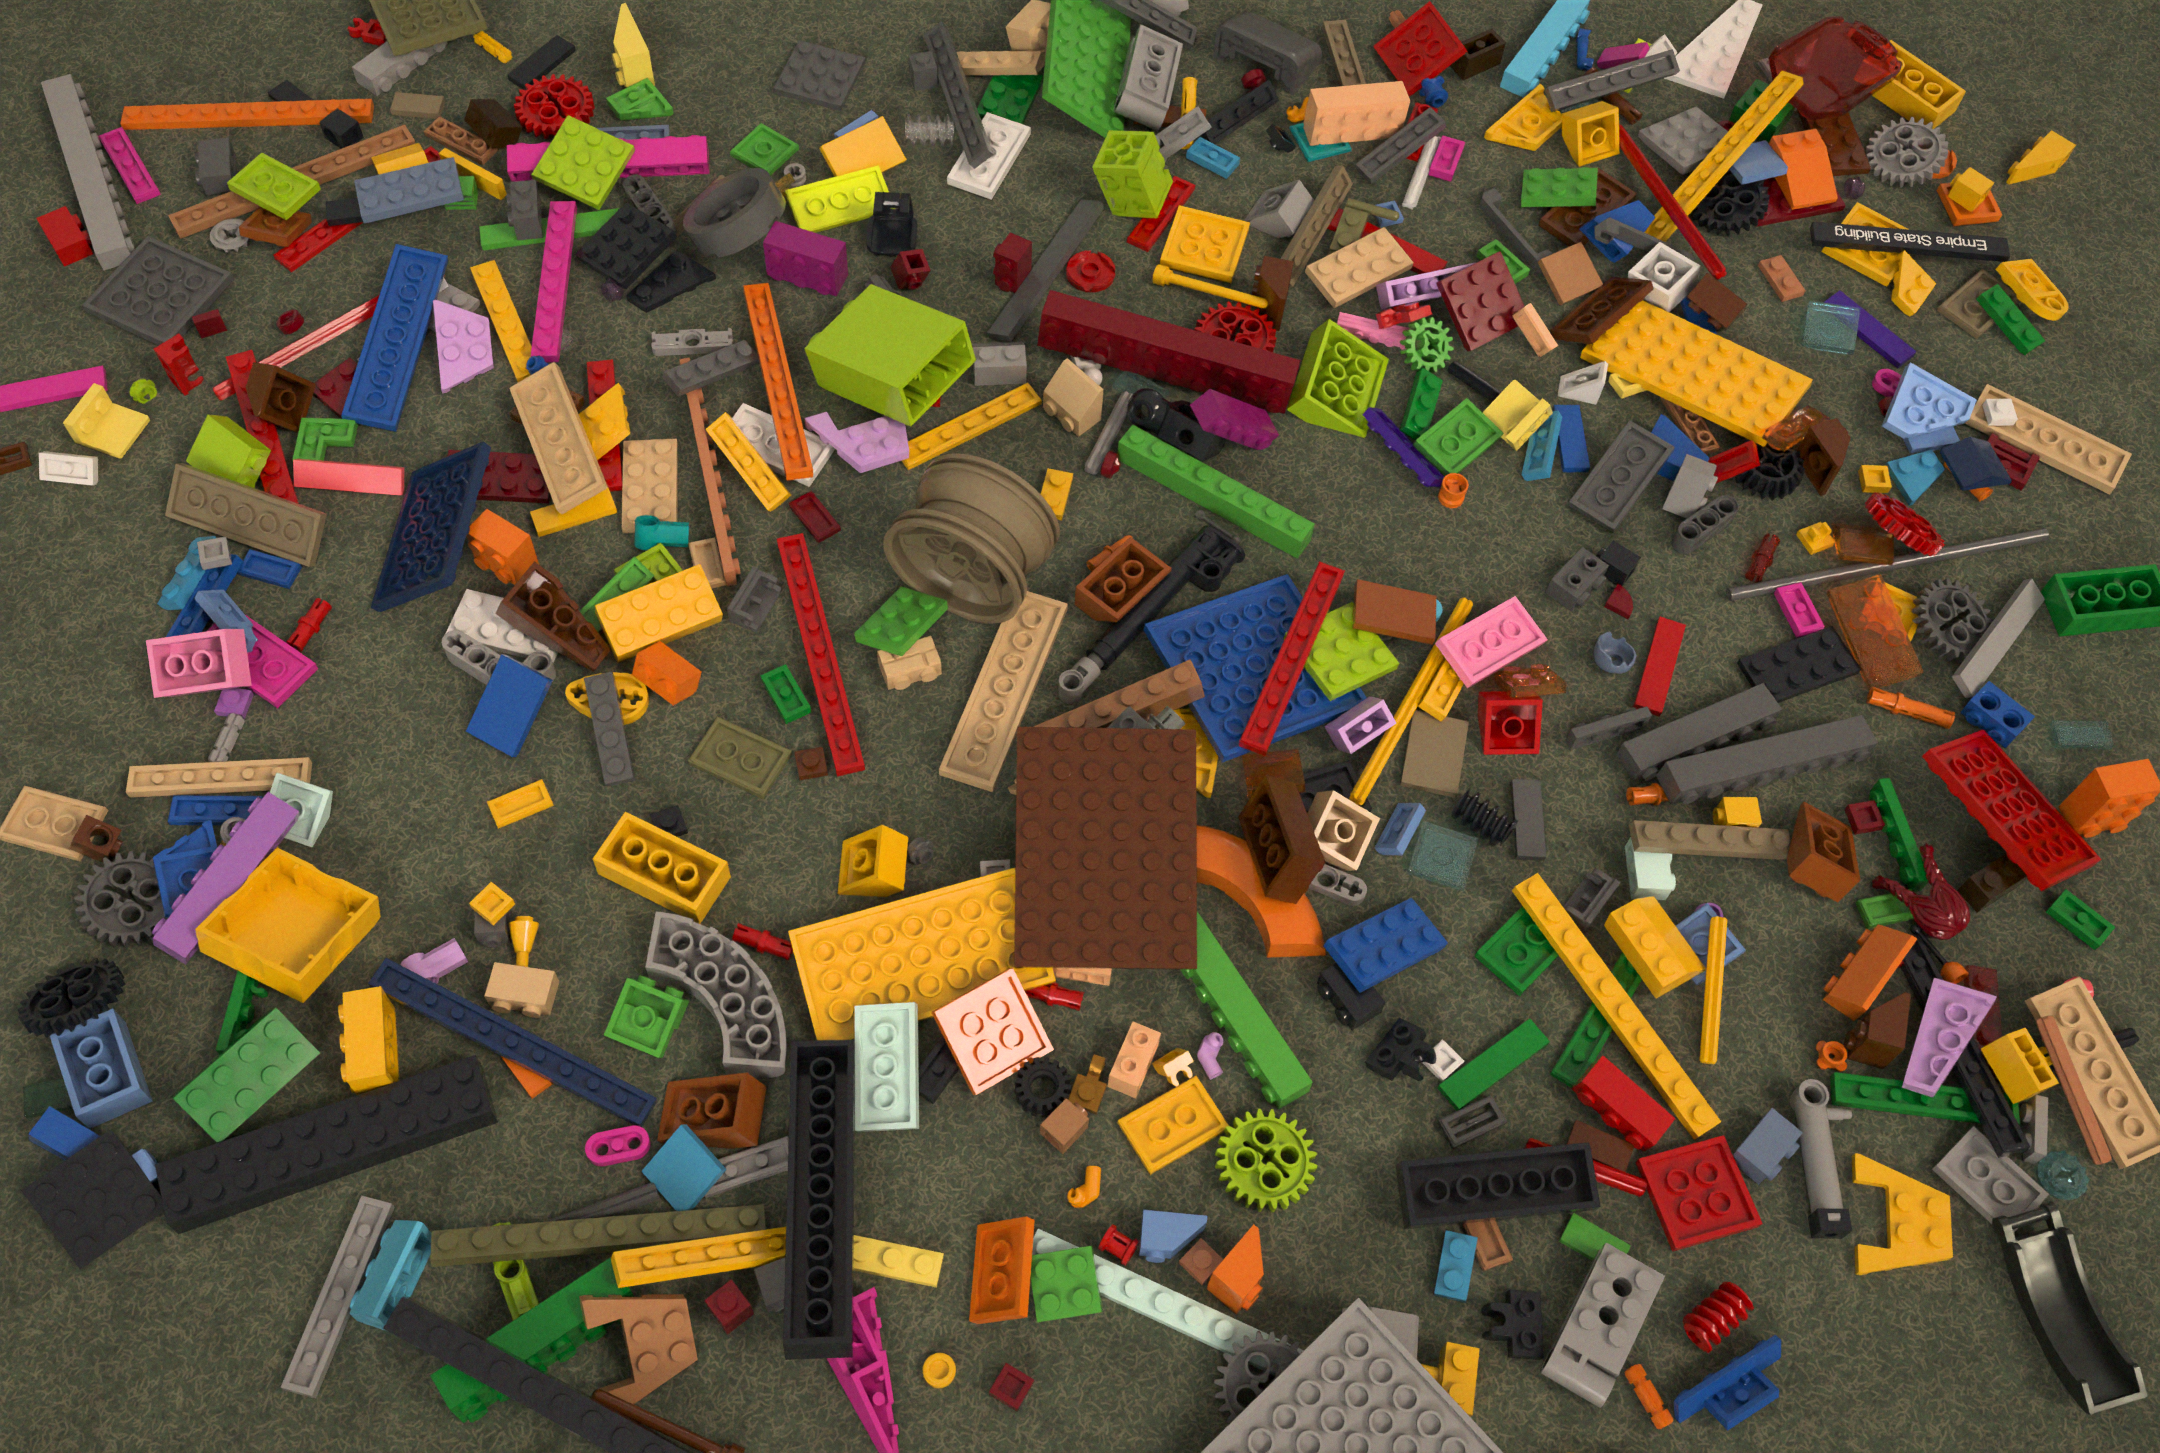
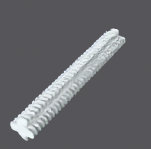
M1434 136L1424 144L1423 151L1402 203L1403 207L1412 210L1416 207L1441 137Z

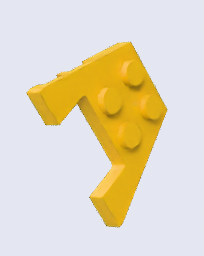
M1858 1153L1853 1154L1852 1182L1883 1187L1885 1189L1887 1248L1861 1244L1855 1246V1275H1865L1872 1272L1888 1271L1895 1268L1934 1263L1953 1258L1950 1196Z

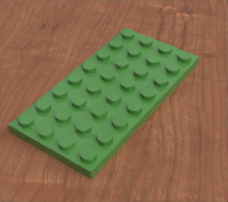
M1051 0L1042 98L1106 138L1109 130L1124 131V116L1113 110L1130 43L1131 18L1100 0Z

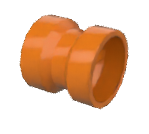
M1458 473L1446 475L1439 490V502L1447 508L1461 506L1468 490V480Z

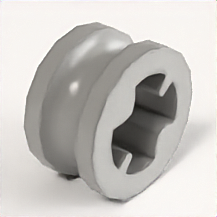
M798 163L787 165L784 169L785 182L793 187L804 184L806 181L804 166Z

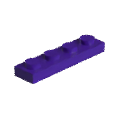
M1369 407L1363 413V416L1368 420V427L1375 433L1382 435L1385 439L1383 441L1384 444L1401 456L1400 461L1407 468L1413 469L1418 474L1417 479L1426 487H1440L1444 476L1413 446V443L1407 436L1400 431L1381 409Z

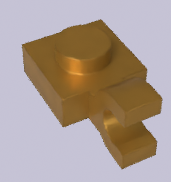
M1095 1054L1093 1055L1087 1077L1077 1074L1068 1099L1072 1104L1076 1102L1087 1112L1097 1114L1107 1087L1106 1083L1099 1081L1106 1058Z

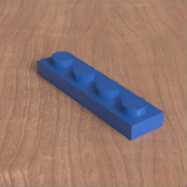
M230 554L232 565L207 569L166 637L203 631L210 617L194 598L198 591L224 590L226 592L243 563V560L238 555Z

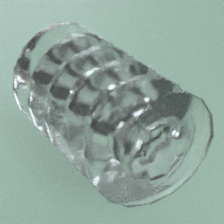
M907 114L905 119L906 144L908 139H910L912 146H916L917 140L920 139L922 146H925L927 139H929L931 145L935 146L937 139H939L941 146H944L946 140L949 139L950 145L954 146V120L951 122L949 115H945L942 122L940 116L936 115L934 122H932L930 115H926L924 122H922L920 115H916L913 122L910 114Z

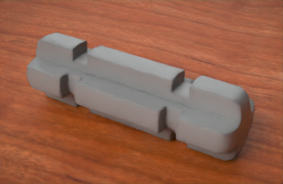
M228 714L224 722L226 726L222 727L213 746L216 749H213L208 757L209 762H226L229 757L226 755L231 753L239 735L237 731L242 729L245 722L241 715Z

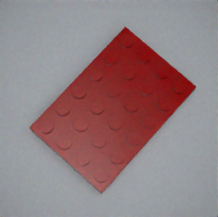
M1984 729L1931 748L1922 755L1929 769L1939 775L1947 784L1949 792L1963 802L1968 813L1975 819H1978L1986 828L1988 836L2002 846L2006 851L2007 857L2013 863L2018 864L2025 872L2028 881L2035 887H2038L2041 892L2093 867L2102 860Z

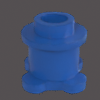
M1442 76L1433 79L1425 78L1421 82L1422 90L1419 94L1421 97H1426L1425 103L1430 107H1441L1448 99V92L1442 87L1444 83Z

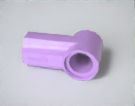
M453 938L426 954L415 953L410 955L400 965L437 984L440 977L468 961L457 941Z

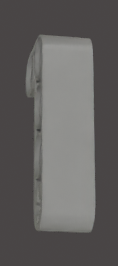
M452 630L447 632L443 636L441 643L448 660L487 685L501 655L462 631ZM533 652L523 662L524 665L554 681L556 670L551 656L547 652Z

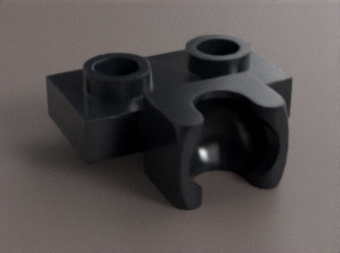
M1399 1018L1367 1058L1365 1064L1371 1071L1393 1081L1400 1070H1402L1403 1074L1421 1081L1423 1080V1074L1420 1073L1419 1063L1435 1064L1437 1058L1434 1048L1423 1041L1426 1038L1425 1030Z
M1510 1289L1505 1292L1506 1303L1490 1302L1482 1307V1315L1492 1317L1497 1322V1326L1482 1333L1484 1340H1507L1508 1358L1541 1360L1544 1358L1541 1293Z

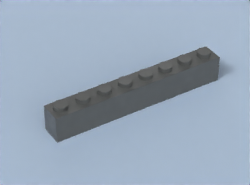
M1863 715L1667 761L1656 776L1670 805L1680 802L1689 804L1700 797L1714 798L1729 790L1738 792L1750 785L1757 784L1758 786H1763L1778 778L1787 780L1799 773L1806 772L1807 774H1812L1827 766L1836 768L1850 760L1861 762L1870 757V752L1878 742Z

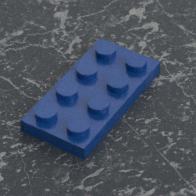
M1410 898L1328 939L1323 946L1359 993L1439 952L1445 948L1448 942L1413 898Z

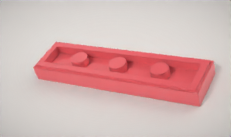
M309 459L293 460L294 487L390 495L404 494V467Z

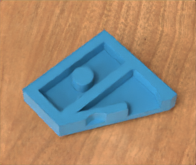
M1933 450L1889 461L1885 465L1888 467L1890 477L1909 506L1913 505L1945 470Z

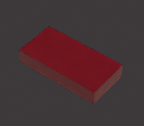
M812 491L789 502L791 510L818 543L841 531L840 525Z

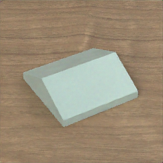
M276 773L270 793L299 811L298 821L284 838L313 847L330 817L333 791L281 773Z

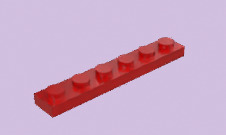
M613 359L587 362L589 404L591 405L616 385ZM618 443L597 460L610 492L622 491L620 443Z

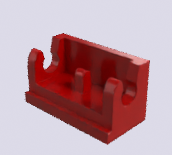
M179 333L154 348L169 380L184 396L189 394L188 391L203 382V376L198 377L194 381L188 380V377L195 374L199 369L189 352L188 346L185 345L184 339Z

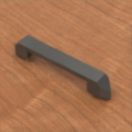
M1496 187L1484 190L1479 206L1481 210L1537 273L1543 274L1538 261L1552 255V252L1544 250L1537 254L1498 210L1502 196L1495 189Z
M1611 217L1595 226V239L1605 244H1609L1614 238H1617L1646 252H1650L1661 242L1694 261L1690 253Z

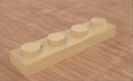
M1041 51L957 52L965 75H1038L1043 61Z

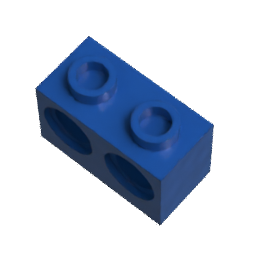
M1990 681L1983 686L1960 712L1965 716L1968 723L1978 726L1982 730L1984 729L1997 744H2001L2004 748H2007L2035 717Z

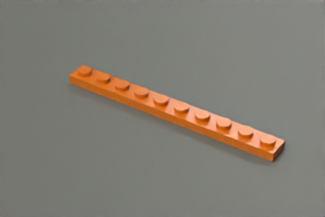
M332 99L124 106L120 124L124 130L320 125L319 122L337 108L359 123H372L374 104L372 99Z
M769 283L743 285L744 297L786 481L812 478L813 467Z

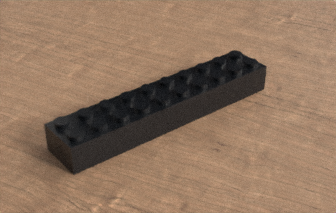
M854 1040L791 1041L783 1329L785 1360L853 1357Z
M473 1055L155 1164L167 1225L178 1234L498 1123L483 1066L477 1056Z

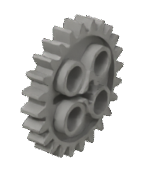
M1902 117L1899 124L1891 120L1890 127L1882 125L1881 132L1874 131V138H1869V145L1866 147V157L1871 169H1874L1873 175H1881V182L1889 179L1890 186L1895 182H1899L1900 188L1903 187L1905 182H1908L1910 187H1913L1914 181H1918L1922 185L1924 177L1932 180L1933 173L1939 174L1940 167L1945 166V160L1948 156V141H1945L1946 135L1940 134V127L1932 129L1933 122L1924 125L1923 118L1918 123L1914 122V117H1911L1909 122H1905Z

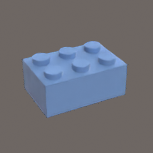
M113 1008L98 1014V1019H88L85 1027L79 1024L76 1025L73 1032L65 1029L60 1036H57L56 1033L50 1035L75 1116L89 1129L152 1102L126 1022Z

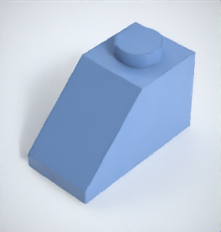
M1143 1210L1139 1256H1146L1147 1261L1154 1263L1164 1262L1165 1258L1171 1259L1205 1230L1207 1216Z

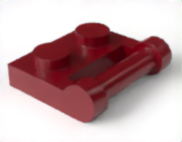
M1991 433L1987 441L1990 442L2012 480L2008 485L2022 491L2040 456L2034 453L2030 455L1998 439V435Z

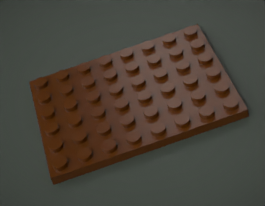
M1017 727L1014 968L1197 969L1196 730Z

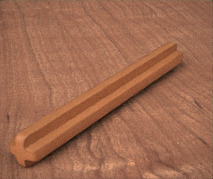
M2051 1015L2037 1019V1028L2093 1163L2099 1165L2111 1161L2112 1156L2055 1018Z

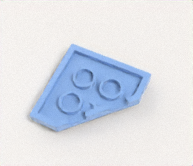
M1910 362L1904 368L1882 427L1905 439L1961 425L1970 419L1977 400Z

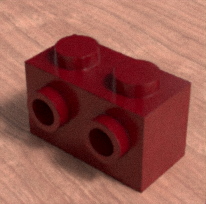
M1010 232L1002 244L999 243L994 250L995 267L993 274L995 275V285L1002 291L1015 293L1031 271L1032 241Z

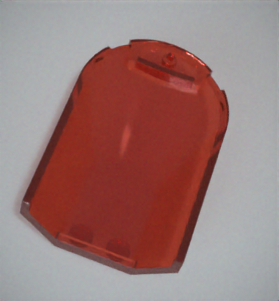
M1840 16L1826 17L1777 45L1768 58L1772 81L1781 71L1803 77V86L1788 103L1799 110L1802 116L1810 120L1845 115L1892 82L1902 66V62L1896 58L1898 51L1886 37L1860 21L1855 20L1852 24L1845 22L1843 17Z

